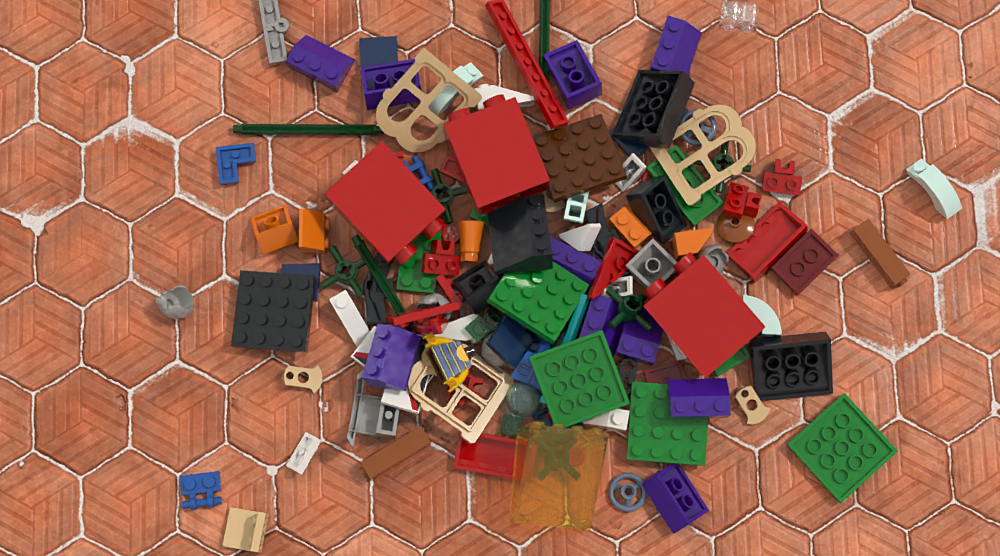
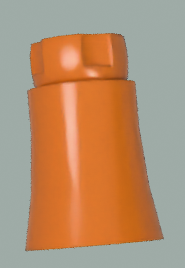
M458 221L461 262H479L484 222Z

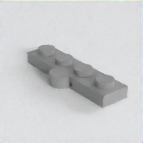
M258 0L269 64L271 66L287 63L288 56L284 34L290 29L287 19L281 18L278 0Z

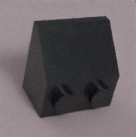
M484 260L452 281L467 305L476 315L491 305L487 300L500 282V278L497 274H494L492 268Z

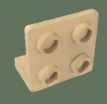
M231 507L223 546L261 553L269 514Z

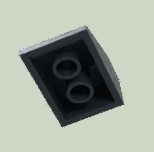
M665 175L649 177L626 195L633 213L661 244L667 243L673 238L674 233L680 232L687 226Z

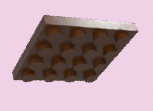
M602 114L532 136L550 179L549 190L554 203L627 179Z

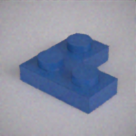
M254 143L216 147L220 185L239 183L238 165L256 163Z

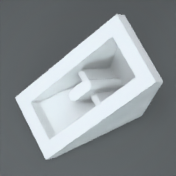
M634 153L623 163L627 179L615 183L623 192L637 181L646 170L644 163Z
M600 223L587 224L561 233L559 236L578 251H590L601 225Z
M633 276L618 278L613 284L608 285L603 290L604 292L601 296L612 299L606 293L610 287L623 299L627 295L633 294Z

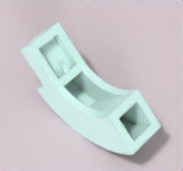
M471 62L464 67L461 65L453 71L470 86L480 81L483 77V74ZM447 85L431 102L428 108L438 116L449 109L460 93L452 86Z
M920 159L906 169L907 174L926 190L934 203L935 209L946 219L962 209L961 202L954 188L933 164L930 166L923 159Z
M589 192L568 198L564 220L583 224Z
M743 295L741 299L765 325V328L760 332V337L781 336V325L773 309L756 297Z

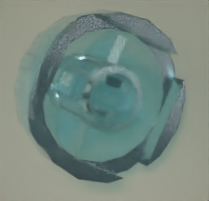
M514 382L506 393L508 410L514 416L524 419L536 415L543 406L540 402L541 390L530 383Z

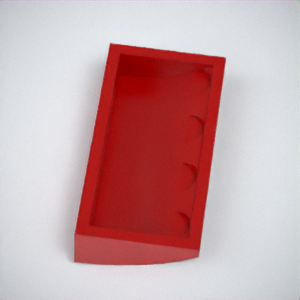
M778 202L755 225L751 237L744 242L736 243L727 254L729 259L755 283L808 231V225L781 202Z
M460 432L453 468L530 482L537 444L531 441L483 432L475 443L470 444L461 437Z

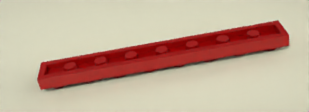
M504 0L488 1L485 7L549 127L552 130L567 126L569 120Z

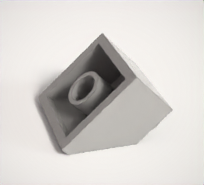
M652 239L626 264V267L636 281L646 290L660 277L666 282L676 272L673 266L677 261Z

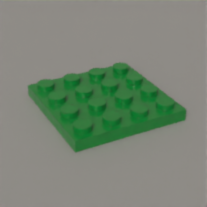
M553 262V269L505 273L487 302L553 344L580 302V294L586 292L589 284Z
M603 330L528 357L556 431L630 404Z
M631 382L626 460L705 466L708 418L669 419L668 384Z
M845 393L787 444L791 451L839 503H842L898 452Z

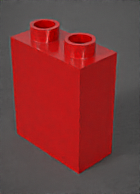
M503 94L493 96L483 102L485 109L470 114L468 108L456 110L447 116L449 122L444 124L445 138L478 217L522 197L533 196L549 189V176L516 97L506 100Z
M383 141L325 192V199L387 265L395 259L402 266L418 251L412 243L421 234H424L431 240L446 226L445 222L440 218L446 209Z
M689 252L673 266V269L679 274L673 281L667 285L660 277L642 292L649 300L643 306L703 377L706 378L761 332L765 325L704 255L696 259Z

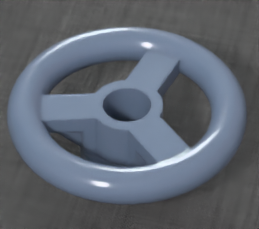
M697 109L687 112L682 117L679 126L692 117ZM714 116L708 118L711 128L705 126L702 122L699 124L704 135L708 133L706 136L708 141L714 137L717 129ZM691 130L681 135L683 140L691 145H702L699 140L691 139L693 135L696 137Z
M633 473L617 475L611 481L608 489L611 503L617 509L625 512L639 509L647 498V493L641 484L644 482L643 479ZM629 478L635 480L637 483L634 485L627 483L622 486L618 482L622 479ZM627 488L632 491L629 496L624 492ZM641 488V498L636 504L631 505V499L635 497L636 490ZM614 489L621 492V496L625 499V505L620 504L616 500Z

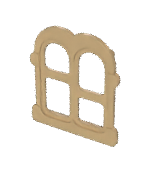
M422 48L416 54L415 62L391 89L388 88L383 92V99L379 102L376 109V120L380 129L387 135L396 137L398 143L404 149L411 152H424L434 147L437 143L444 142L446 139L444 124L449 122L448 118L442 120L428 107L447 85L452 86L464 97V100L454 111L475 107L481 101L482 96L432 53ZM423 66L429 67L441 78L440 82L429 94H425L411 82V79ZM402 89H408L421 102L408 118L400 122L393 121L387 114V108ZM420 115L426 116L438 126L435 133L423 141L415 139L411 134V126Z
M713 105L704 110L697 109L694 111L692 118L678 126L673 140L691 130L702 144L700 150L680 163H675L665 148L650 147L688 206L697 203L701 199L702 194L730 176L740 175L743 171L742 168L747 166L755 155L756 143L753 135L748 129L742 127L740 116L729 106ZM711 116H719L725 120L726 130L714 141H708L699 124ZM725 142H739L743 147L742 157L725 170L718 172L709 160L708 154ZM696 161H701L711 175V178L693 189L682 175V170Z
M430 347L425 348L421 361L417 362L412 368L408 382L409 392L420 403V408L423 411H432L460 431L461 437L470 444L475 443L513 385L514 379L507 373H499L477 356L469 359L471 366L477 367L497 382L496 388L488 400H484L461 384L455 388V393L446 407H441L425 396L420 388L421 380L425 376H437L426 354ZM463 396L473 401L481 409L470 426L452 414L453 409Z

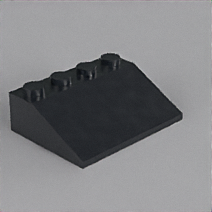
M638 70L613 136L653 148L669 149L695 82L684 71Z
M544 195L525 196L487 213L494 274L553 269L552 248Z
M826 331L757 338L749 341L754 391L761 401L833 394L831 338Z

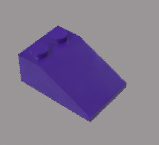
M578 40L543 55L568 110L602 95V83Z
M642 305L640 314L653 325L652 329L647 331L636 320L625 322L615 355L631 358L634 361L653 366L663 329Z

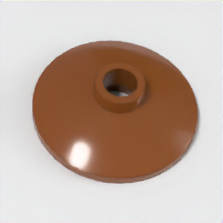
M721 213L716 226L718 234L722 239L730 243H741L753 234L755 221L754 218L745 215L738 219ZM734 220L739 221L737 225L732 224Z

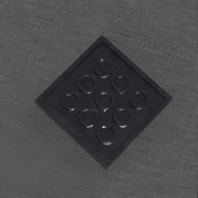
M240 270L231 347L307 353L316 276Z

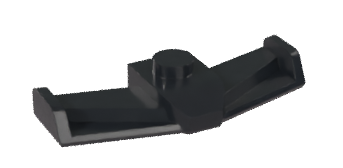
M603 203L585 211L588 224L600 223L601 225L592 246L594 253L601 260L610 239L615 237L620 240L615 229L608 232ZM624 271L621 277L630 275V271Z
M376 253L374 259L393 289V279L387 278L393 261L387 265ZM369 270L363 283L368 324L377 326V324L387 325L384 299L387 298Z

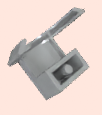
M363 371L357 375L352 414L347 433V441L352 449L354 448L356 434L395 440L400 411L398 408L381 404L382 397L363 394L365 383L362 379Z

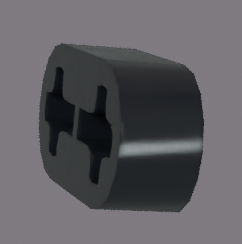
M626 358L619 366V376L622 384L625 378H627L628 385L631 386V382L636 380L637 364L633 359ZM627 362L631 363L630 365L634 367V369L630 370L629 375H625L626 368H623V365H626ZM631 388L625 391L627 395L631 394Z

